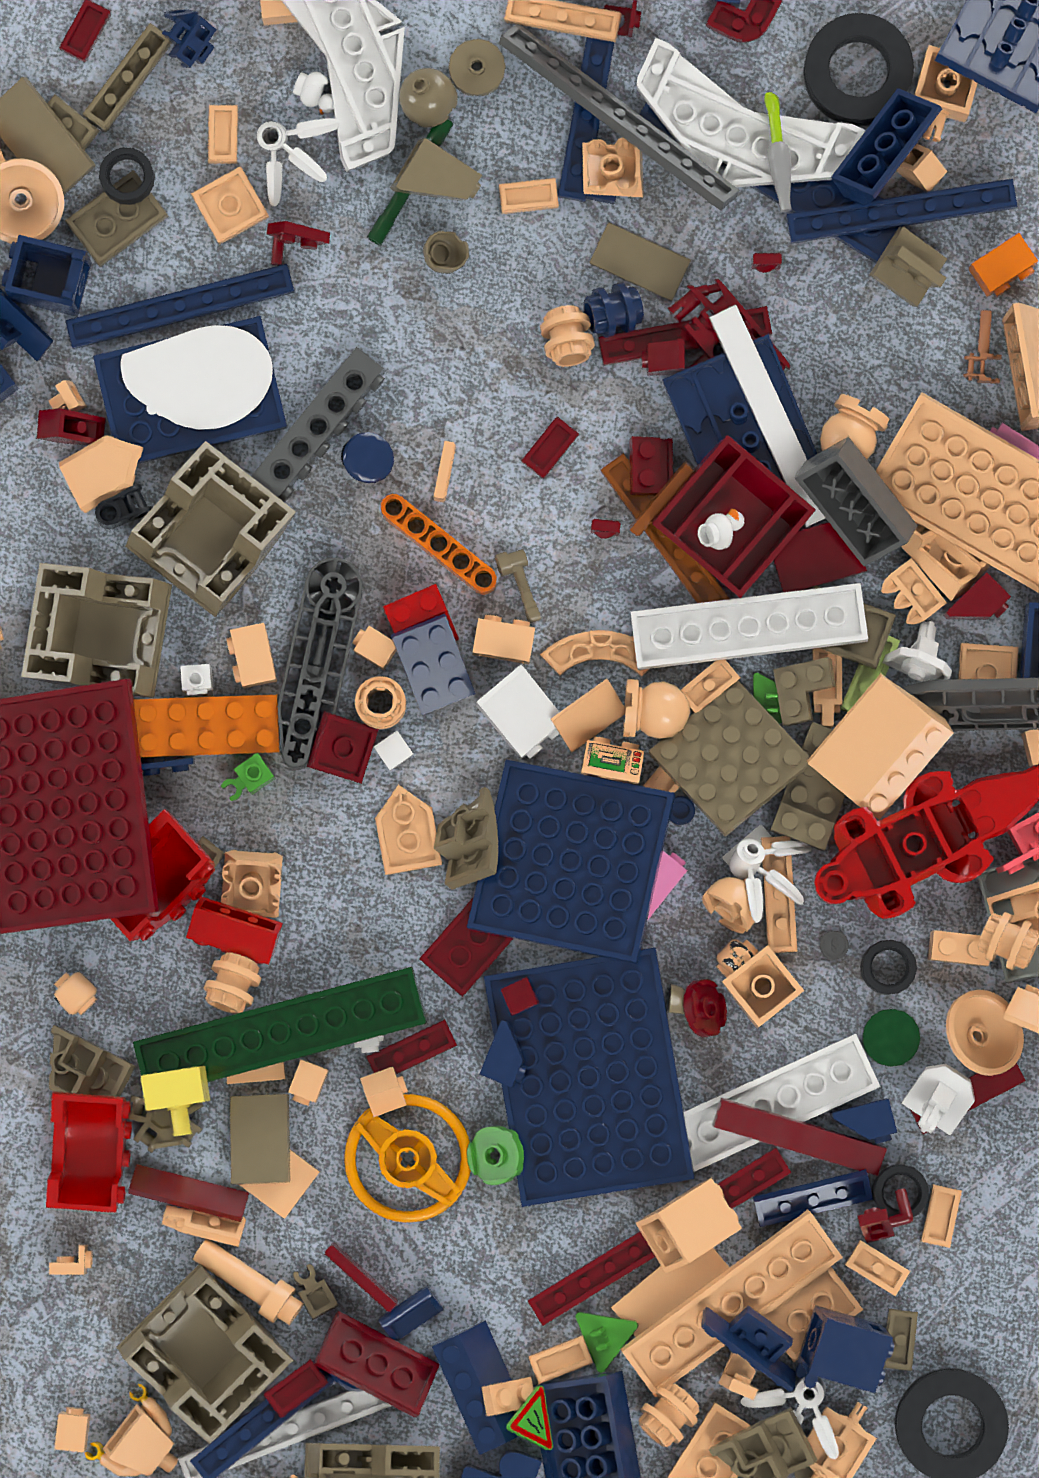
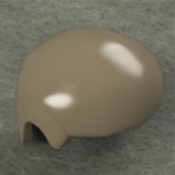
M437 231L427 238L423 246L424 260L433 271L451 274L465 265L469 257L468 243L462 241L455 232Z

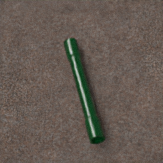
M447 119L445 122L432 127L426 139L440 147L454 124ZM394 193L385 210L378 217L367 235V239L376 245L382 246L410 194Z

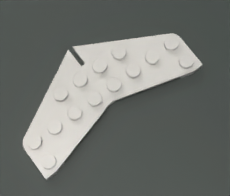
M281 0L326 56L335 119L340 121V126L336 129L340 158L346 172L387 156L395 147L405 27L380 36L379 32L400 25L402 21L377 0Z
M655 38L638 75L637 90L678 144L716 173H718L722 162L727 164L722 177L735 187L774 184L767 157L768 147L772 143L768 114L754 112L740 105L683 58L680 52L673 46ZM780 116L783 142L790 148L791 183L832 180L831 176L864 134L865 130L848 123L837 122L835 124Z

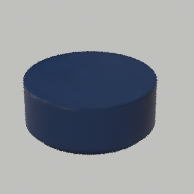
M677 796L674 799L670 822L675 825L688 824L695 815V806L689 798Z

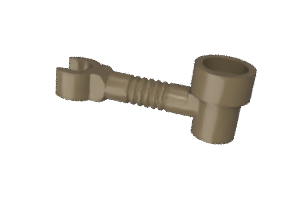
M524 549L508 554L506 551L496 554L495 562L501 577L509 574L514 575L521 594L527 621L530 623L539 621L541 619L540 612L530 592L531 590L529 589L530 587L523 569L524 566H528Z

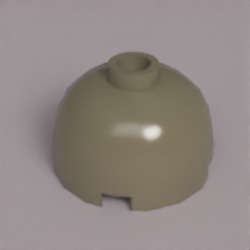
M433 68L418 69L410 73L404 79L399 90V101L404 114L410 121L417 123L421 127H435L445 122L449 118L448 114L457 106L458 94L454 84L444 73Z

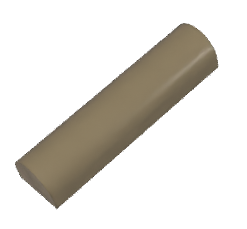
M149 23L83 112V116L91 124L105 133L172 44L169 39L162 35L163 31Z

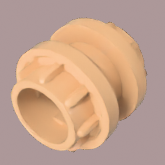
M573 305L560 306L548 311L543 318L544 322L540 325L542 337L550 339L544 345L546 356L561 367L575 366L587 361L589 356H591V350L595 346L593 336L589 333H584L591 326L589 316Z
M377 676L366 680L358 688L355 696V708L360 719L366 725L376 729H387L396 725L403 718L406 711V698L403 689L396 681L388 677ZM376 692H387L393 697L392 708L385 714H375L368 709L369 699Z
M1004 912L1001 916L995 913L989 917L978 943L979 951L985 953V959L991 962L994 961L996 955L1008 959L1006 968L1012 971L1015 967L1027 968L1038 945L1039 932L1032 929L1033 923L1025 920L1022 927L1010 923L1012 914Z
M226 953L221 956L220 960H214L211 969L217 973L216 980H207L204 985V990L207 992L205 998L207 1003L231 1014L241 1013L245 1007H251L254 998L248 994L250 986L258 987L261 982V977L258 975L260 969L258 964L234 953Z
M669 1384L666 1388L659 1387L655 1393L658 1395L656 1397L659 1401L654 1406L645 1403L641 1407L642 1416L639 1418V1426L663 1447H669L673 1442L679 1444L684 1438L680 1429L684 1424L694 1427L698 1422L696 1415L699 1413V1405L692 1396L680 1386Z

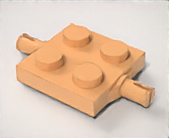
M857 1401L849 1416L838 1414L827 1406L824 1408L821 1416L825 1415L828 1417L836 1439L839 1455L836 1459H832L827 1455L813 1426L807 1436V1440L817 1461L815 1464L810 1465V1468L814 1471L810 1478H853L877 1439L865 1431L858 1423L866 1409H868Z

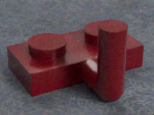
M288 221L267 224L266 235L273 236L271 265H282L284 244H294L297 242L300 243V247L303 249L316 250L318 245L329 244L330 232Z
M903 1188L895 1191L900 1214L889 1217L886 1208L882 1210L880 1208H870L865 1210L862 1215L857 1216L866 1243L894 1237V1227L910 1224L913 1221L906 1189Z

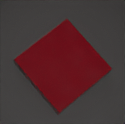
M323 712L307 767L362 784L379 729Z

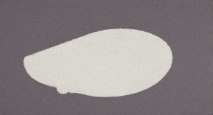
M222 325L194 329L123 354L121 358V373L125 386L135 398L147 405L148 414L154 415L157 413V415L163 416L175 424L193 429L220 428L244 418L265 397L273 373L272 361L268 350L255 336L242 329Z

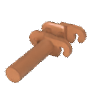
M980 311L979 356H974V353H970V356L964 357L965 360H968V372L963 374V377L968 378V381H972V378H975L977 383H1000L999 378L992 379L984 374L986 359H1002L1000 354L993 355L989 353L992 311ZM974 361L981 362L980 374L974 373Z

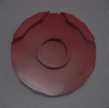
M709 979L692 981L687 986L683 1002L685 1018L689 1027L696 1035L703 1038L718 1035L720 1028L725 1026L727 1020L725 997L722 992L718 993L715 988L718 987L717 984Z

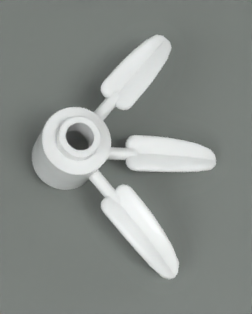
M327 118L301 122L293 130H286L282 124L272 121L266 122L259 127L257 131L258 143L262 148L271 150V161L266 163V180L269 203L275 207L279 204L282 190V163L276 161V151L283 148L290 154L288 159L295 166L313 179L325 182L327 176L323 169L298 147L293 150L286 143L288 136L298 134V137L303 139L338 129L340 126L338 119ZM271 131H276L279 134L276 142L269 140V133Z
M745 839L738 844L730 859V870L735 877L746 879L747 897L754 922L758 923L763 914L761 881L758 878L754 879L757 871L765 876V880L797 904L802 905L804 902L799 890L776 870L767 872L760 867L765 855L774 854L777 857L808 853L812 851L810 845L800 841H779L772 843L771 849L764 850L759 842L752 839Z
M818 1377L816 1386L811 1388L815 1396H809L804 1392L809 1388L804 1385V1378L799 1380L794 1392L784 1393L783 1389H775L757 1393L754 1400L747 1397L741 1399V1404L745 1407L763 1408L784 1405L786 1398L795 1397L800 1405L793 1412L799 1424L801 1425L804 1420L803 1415H801L804 1407L813 1408L816 1418L813 1419L812 1424L818 1439L830 1458H838V1446L827 1416H821L818 1408L826 1393V1385L822 1378Z

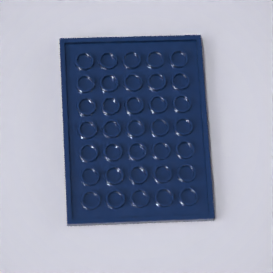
M656 947L641 950L638 964L605 957H595L484 976L493 1036L495 1037L501 1020L510 1022L525 1058L523 1067L527 1068L521 1084L516 1083L513 1088L501 1084L508 1127L517 1132L524 1151L523 1171L517 1176L522 1207L695 1179ZM528 977L540 1003L512 1016L501 989Z

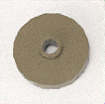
M481 39L465 41L456 47L450 57L449 73L451 81L465 95H489L498 89L504 80L506 69L504 56L498 47L489 41ZM480 63L482 69L475 71L472 69V65Z

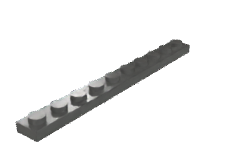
M516 24L501 35L499 40L501 46L720 211L736 199L740 191L738 188L520 24Z

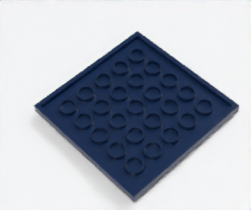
M506 759L494 808L498 830L497 872L492 876L477 881L467 928L638 964L675 793Z

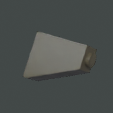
M422 138L416 143L390 189L394 192L464 201L469 197L473 198L481 187L478 181L482 175L430 140Z

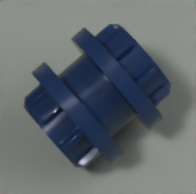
M623 282L613 284L611 293L608 294L603 287L593 289L592 294L585 297L583 303L584 314H587L590 319V331L602 334L605 338L614 336L618 326L625 333L634 331L636 324H640L644 318L643 304L638 290L633 286H626Z

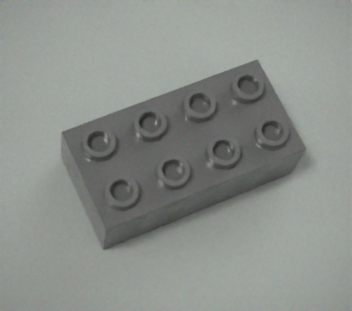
M849 437L806 460L795 477V480L863 566L907 544L918 526Z

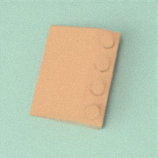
M1013 303L1003 317L1002 322L1021 431L1039 428V308L1022 303Z
M880 674L810 756L807 763L859 807H867L874 817L880 820L954 732L943 716Z

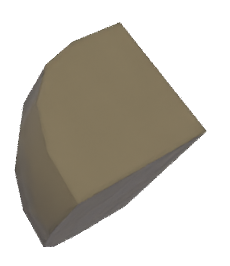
M670 984L667 1013L685 1015L683 1002L686 990L683 987Z

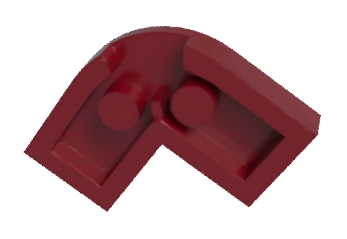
M750 0L745 12L727 2L718 1L706 23V27L736 42L746 43L755 41L762 37L769 29L783 0Z

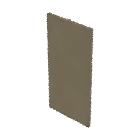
M608 222L600 241L597 242L598 245L589 264L672 301L691 260Z

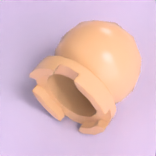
M841 394L834 403L839 413L829 417L822 426L820 437L821 449L824 451L849 437L867 460L874 453L877 444L875 431H885L890 419L874 407H872L871 411H868L858 406L859 399Z
M627 679L623 737L635 738L636 731L641 730L649 737L657 739L670 738L684 728L689 718L690 707L685 694L676 685L667 682H655L642 689V687H639V680Z

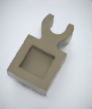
M308 1264L306 1268L310 1276L307 1279L300 1278L297 1271L293 1273V1278L296 1284L304 1287L305 1290L299 1292L298 1296L304 1303L309 1316L314 1320L338 1307V1303L324 1279L316 1283L315 1269L311 1264Z

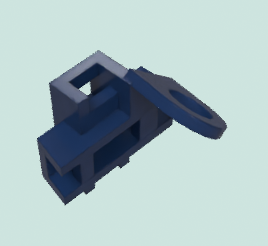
M177 9L164 12V18L170 19L175 23L170 32L165 30L162 32V35L175 44L168 55L171 58L179 59L182 62L181 66L183 68H191L194 62L203 64L214 49L209 40L217 29L198 15V11ZM185 31L186 33L184 34V36H183L182 39L180 40L179 37H180L181 34Z

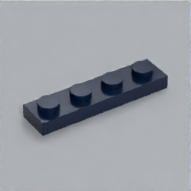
M866 1169L753 1197L760 1227L796 1219L806 1210H809L813 1215L873 1200Z

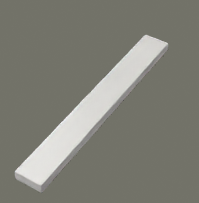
M731 306L710 316L711 324L784 483L816 509L804 526L808 527L825 519V516L795 480L796 475L807 459L737 306Z
M345 1391L302 1408L229 1469L388 1408L391 1405L365 1391ZM207 1446L177 1457L185 1478H202L190 1460Z

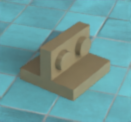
M899 227L869 275L911 306L918 307L929 288H940L946 280V277L939 272L947 258L905 227Z

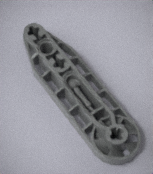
M327 558L317 562L310 569L305 580L277 706L282 759L293 770H301L307 766L315 735L318 732L317 726L322 704L334 706L332 712L334 715H336L363 594V582L359 571L350 562L342 558ZM340 562V571L336 573L337 563ZM316 570H318L324 577H321L316 572ZM358 577L359 581L347 585L346 580ZM332 580H338L339 586L342 587L340 591L336 589L337 593L335 594L331 593L329 587H327L329 582L332 584ZM306 594L309 602L315 609L304 607ZM347 595L353 601V603L350 604L343 597ZM330 600H331L332 602H331L330 611H328L329 604H330ZM356 606L353 618L343 616V614L350 612ZM302 612L314 614L309 637L297 635ZM320 613L335 616V621L319 618ZM341 620L352 622L347 646L336 644ZM317 625H321L323 629L321 636L318 637V645L313 660L314 666L309 665ZM327 627L333 628L325 667L321 668L319 666L322 663L323 651L327 641L325 635ZM296 640L307 642L303 665L291 664ZM335 648L346 650L341 674L330 672ZM290 668L301 670L296 694L285 692ZM328 676L340 678L335 702L323 700ZM309 692H313L314 698L317 699L316 702H311L309 712L314 713V717L306 713H298L299 709L305 711L306 703L301 698L302 696H307ZM284 696L295 698L290 722L282 721L281 706ZM300 720H307L311 724L310 731L305 735H300L295 731V725ZM283 725L289 726L285 743ZM292 737L300 741H308L307 745L301 743L300 752L304 755V758H299L297 763H293V758L289 756V753L295 752L297 747L296 741L291 742Z
M1039 678L928 680L901 687L943 716L952 731L1039 730Z

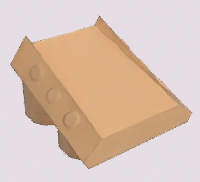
M625 138L618 139L615 144H607L601 139L591 140L589 143L582 142L584 194L643 198V156L641 150Z
M235 849L225 852L222 869L223 887L221 903L263 917H279L283 856L276 852H247Z

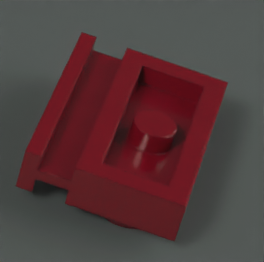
M632 436L629 439L630 495L656 496L673 476V438L660 439V437Z

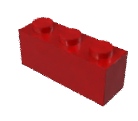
M201 896L194 907L186 938L193 940L201 946L209 945L221 949L224 953L238 954L257 964L264 963L269 965L275 953L283 923Z

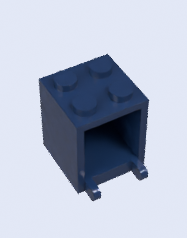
M18 235L17 242H12L9 251V258L12 259L10 270L5 269L2 278V286L5 287L4 291L8 297L14 302L78 317L92 264L87 252ZM27 261L37 263L31 290L21 288Z
M815 1305L798 1357L796 1375L801 1379L804 1378V1385L809 1389L816 1386L818 1377L876 1393L877 1386H881L885 1378V1369L883 1368L886 1359L892 1356L894 1350L893 1337L881 1324Z

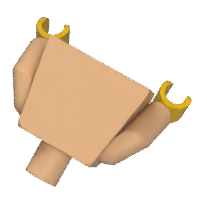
M138 1384L143 1389V1395L140 1398H136L131 1391L129 1392L130 1398L136 1402H141L142 1405L136 1404L105 1446L100 1442L90 1443L97 1448L98 1453L96 1456H93L90 1452H85V1457L88 1460H100L102 1466L117 1476L137 1477L140 1474L150 1476L158 1466L169 1473L178 1462V1458L169 1452L174 1442L170 1438L172 1428L167 1414L153 1397H148V1389L142 1384Z

